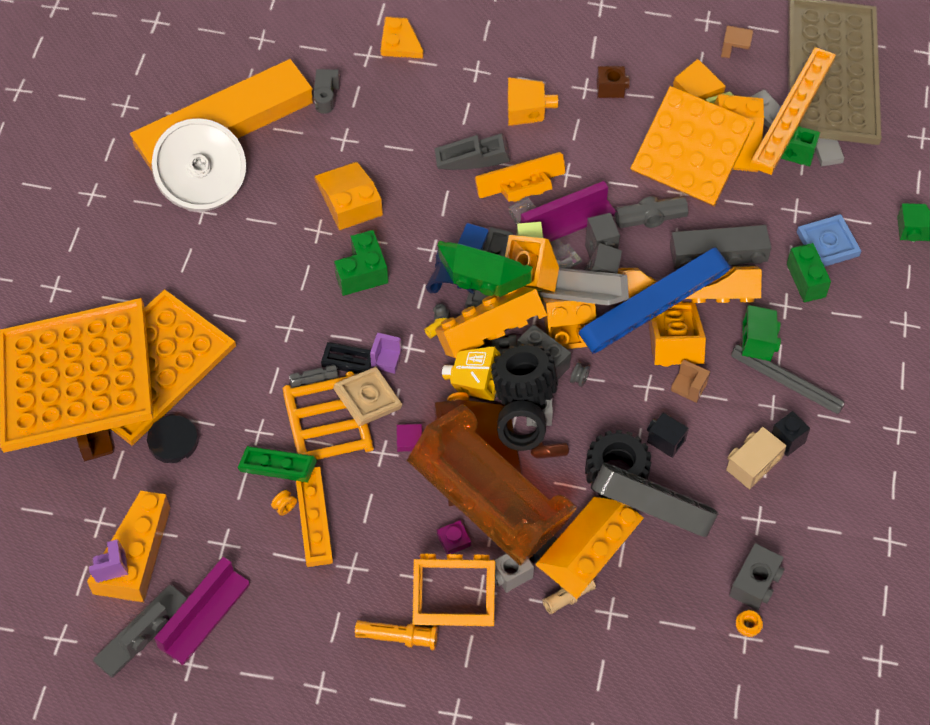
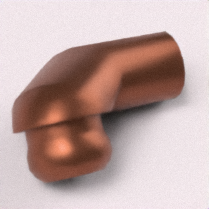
M541 442L537 447L531 449V455L536 459L567 456L569 453V447L566 443L543 445Z

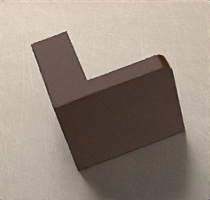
M108 429L76 436L84 462L114 452Z

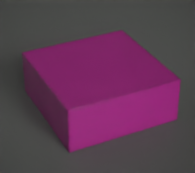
M422 424L396 425L397 452L422 451Z

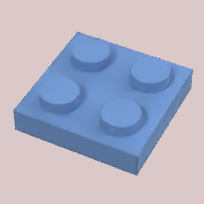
M841 214L799 226L797 229V234L803 245L814 243L824 267L859 257L861 254V249Z

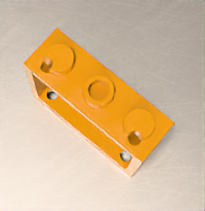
M420 554V559H414L413 625L494 626L495 560H490V555H474L473 560H463V554H447V559H436V554ZM423 567L487 568L486 614L422 613Z

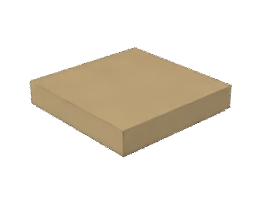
M377 367L339 381L333 387L359 427L400 410L402 407V403Z

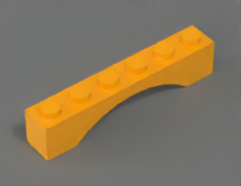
M758 266L732 267L722 277L686 299H691L693 303H705L706 299H716L715 302L728 303L730 299L739 298L740 302H754V298H761L762 269ZM618 268L617 274L627 275L629 299L658 282L639 268Z

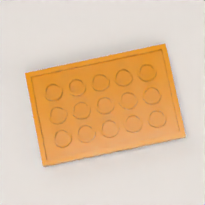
M165 289L144 308L154 419L111 428L113 432L131 446L149 431L153 423L161 419L236 347V343L232 338Z

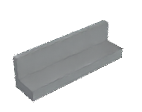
M559 268L555 292L541 290L538 291V295L544 298L612 305L629 299L627 275Z

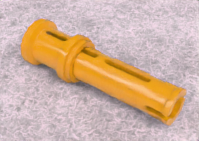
M360 620L356 622L355 638L405 643V646L410 648L416 645L430 647V650L436 649L438 626L427 628L413 625V623L407 626H398Z

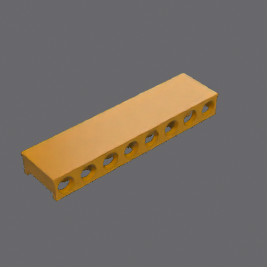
M288 59L131 132L130 136L135 149L139 151L152 171V156L156 143L161 135L174 124L188 119H207L223 125L238 139L312 104V87L292 60Z

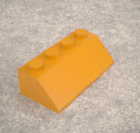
M593 497L536 563V566L574 598L578 599L644 517L630 506L616 500Z

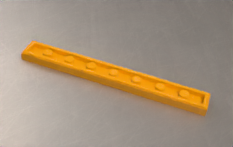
M814 48L752 158L751 168L772 175L831 68L836 54Z

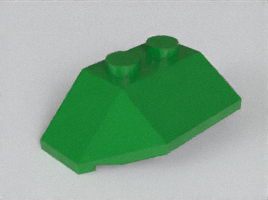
M443 241L438 242L440 260L453 283L462 289L471 288L487 296L495 295L501 297L530 284L533 280V267L529 265H522L520 262L465 245Z

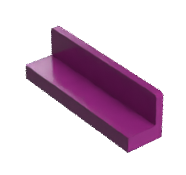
M602 181L522 213L521 223L541 222L543 238L549 239L551 242L586 228L588 218L611 213L613 217L616 211L607 200L608 186Z
M222 557L154 638L158 648L181 665L188 661L250 586L247 579L233 570L231 561Z

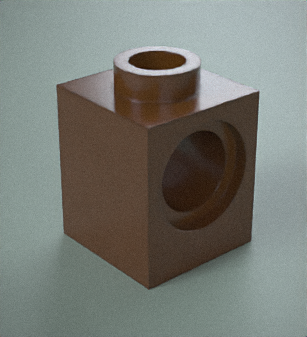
M598 66L597 98H624L625 89H629L630 85L629 75H625V66Z

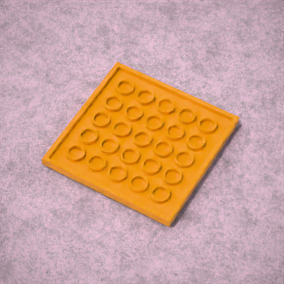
M142 298L0 330V448L3 453L154 419L145 309Z

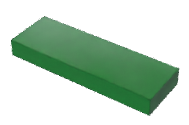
M247 446L238 469L243 473L308 482L317 460L311 455Z

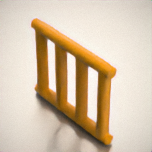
M347 372L345 377L294 388L286 385L282 388L297 454L311 455L316 460L363 449L365 452L374 450L368 423L359 427L354 419L305 430L301 428L300 418L346 409V406L340 399L297 409L294 398L332 390L335 383L354 376V372ZM359 428L361 440L308 452L306 450L304 441L306 439Z

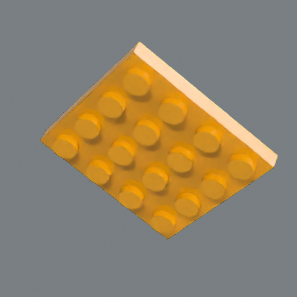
M670 86L630 169L633 172L715 207L755 122Z

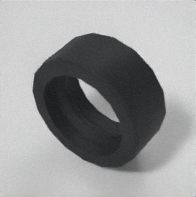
M513 401L507 404L500 411L498 417L497 432L499 439L505 446L517 451H526L537 447L544 440L546 433L544 412L539 406L529 401ZM524 416L534 420L537 427L530 434L517 435L507 429V422L514 417Z

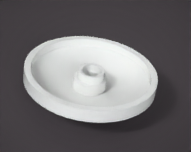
M188 119L171 126L159 138L152 156V173L161 193L173 204L191 211H209L229 202L239 191L246 172L245 154L238 139L223 125L207 119Z

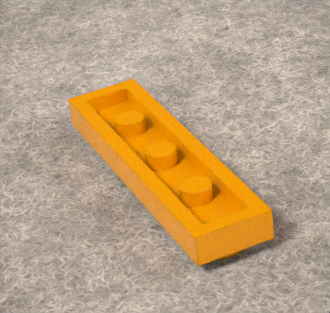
M314 467L308 482L296 481L307 567L333 564L320 467Z

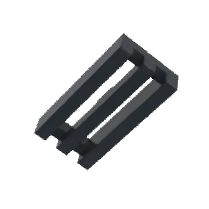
M327 342L321 366L336 365L337 370L359 374L371 368V350ZM330 351L343 353L344 355L333 354ZM353 356L367 358V360L354 358Z

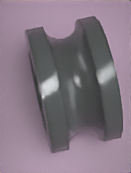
M578 362L572 372L570 383L574 384L577 382L580 387H583L588 378L590 366L583 367L582 363Z

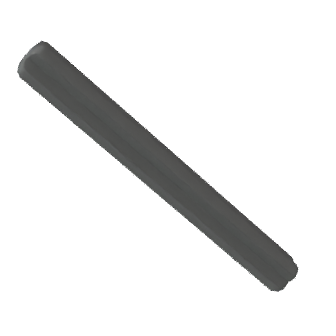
M739 344L733 349L731 356L836 414H839L843 409L845 402L771 361L742 356V346Z

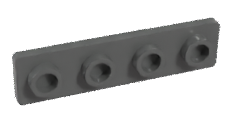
M169 585L93 659L94 663L108 676L113 678L161 631L187 598L172 585Z

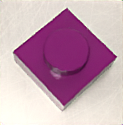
M461 520L437 530V536L446 554H453L471 546V540Z

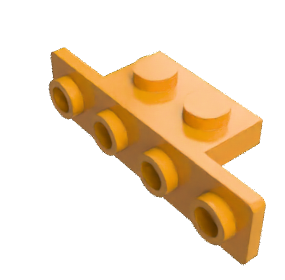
M557 152L475 177L478 196L484 198L502 193L510 202L520 201L530 195L543 194L545 191L552 189L549 178L565 174L564 157L561 152Z

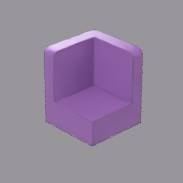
M377 333L370 352L371 368L377 367L378 370L395 374L402 355L401 338Z
M118 540L107 542L108 553L93 557L94 565L89 566V572L97 583L128 575L126 552Z

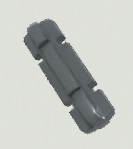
M336 365L325 366L326 369L320 367L302 371L303 374L300 375L299 372L290 374L291 387H299L304 383L308 385L322 382L327 378L328 380L338 378Z

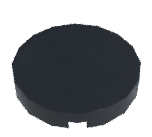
M176 415L163 417L153 423L147 435V443L152 455L164 463L181 462L180 460L185 457H190L196 450L199 439L195 425L189 419Z

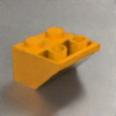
M543 297V306L547 313V316L544 317L546 334L566 349L587 347L578 333L584 326L596 319L595 304Z

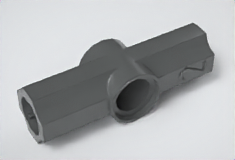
M651 196L642 199L639 204L615 208L616 224L619 228L642 224L648 228H654L661 225L665 220L688 216L687 200L683 196L658 200L657 197Z

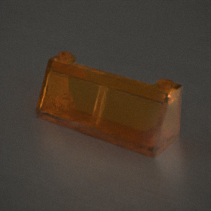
M461 404L427 425L407 461L518 565L522 566L567 523L577 506L563 495H555L549 500L475 432L478 426L477 418L469 408Z

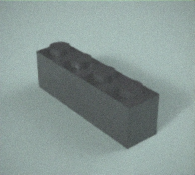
M766 225L672 232L670 242L674 269L683 267L715 247L731 266L768 262L771 252Z

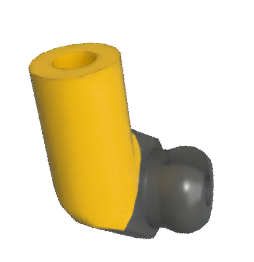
M437 304L433 308L435 313L434 323L424 329L430 339L437 335L434 329L440 327L441 322L450 317L449 310L446 309L444 304Z

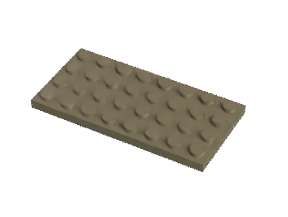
M789 0L788 94L815 47L836 54L831 68L799 126L820 132L819 138L879 145L881 142V113L876 6L825 0Z

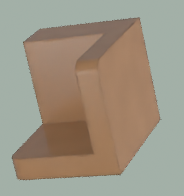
M727 26L721 57L730 58L732 47L750 49L753 30Z
M683 360L679 374L671 386V391L697 403L708 384L710 371Z

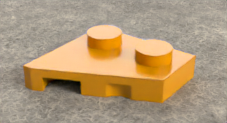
M385 17L381 56L423 59V49L407 18Z

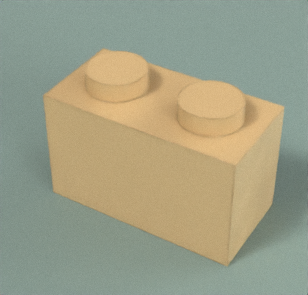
M762 427L757 433H750L740 449L736 447L727 458L729 460L727 471L748 489H751L783 458L786 445Z

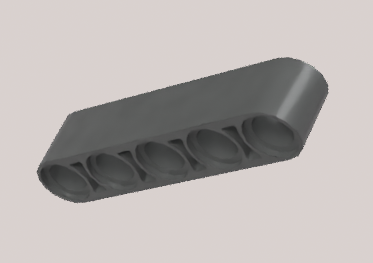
M603 463L592 485L596 492L702 537L708 536L719 514L715 509L608 463Z

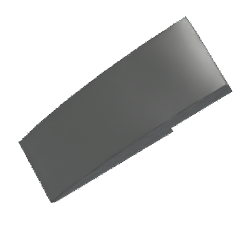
M502 133L482 140L479 139L478 135L434 148L438 169L467 170L511 162L508 144Z

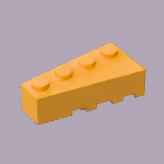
M523 286L501 297L495 295L488 296L482 300L483 303L479 306H471L461 312L462 315L455 319L454 317L445 319L441 322V326L434 330L445 354L456 358L457 353L460 351L472 350L484 345V339L486 338L488 340L500 338L505 335V329L521 328L528 325L527 319L533 316H538L540 319L547 316V313L537 290Z
M147 491L139 492L111 540H118L126 552L128 575L98 583L90 575L87 583L93 595L138 602L145 601L170 512L166 494ZM108 547L103 554L108 553Z

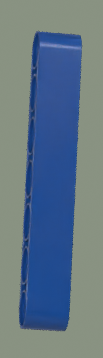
M716 247L712 248L590 322L578 334L592 354H595L722 277L730 270L731 266Z

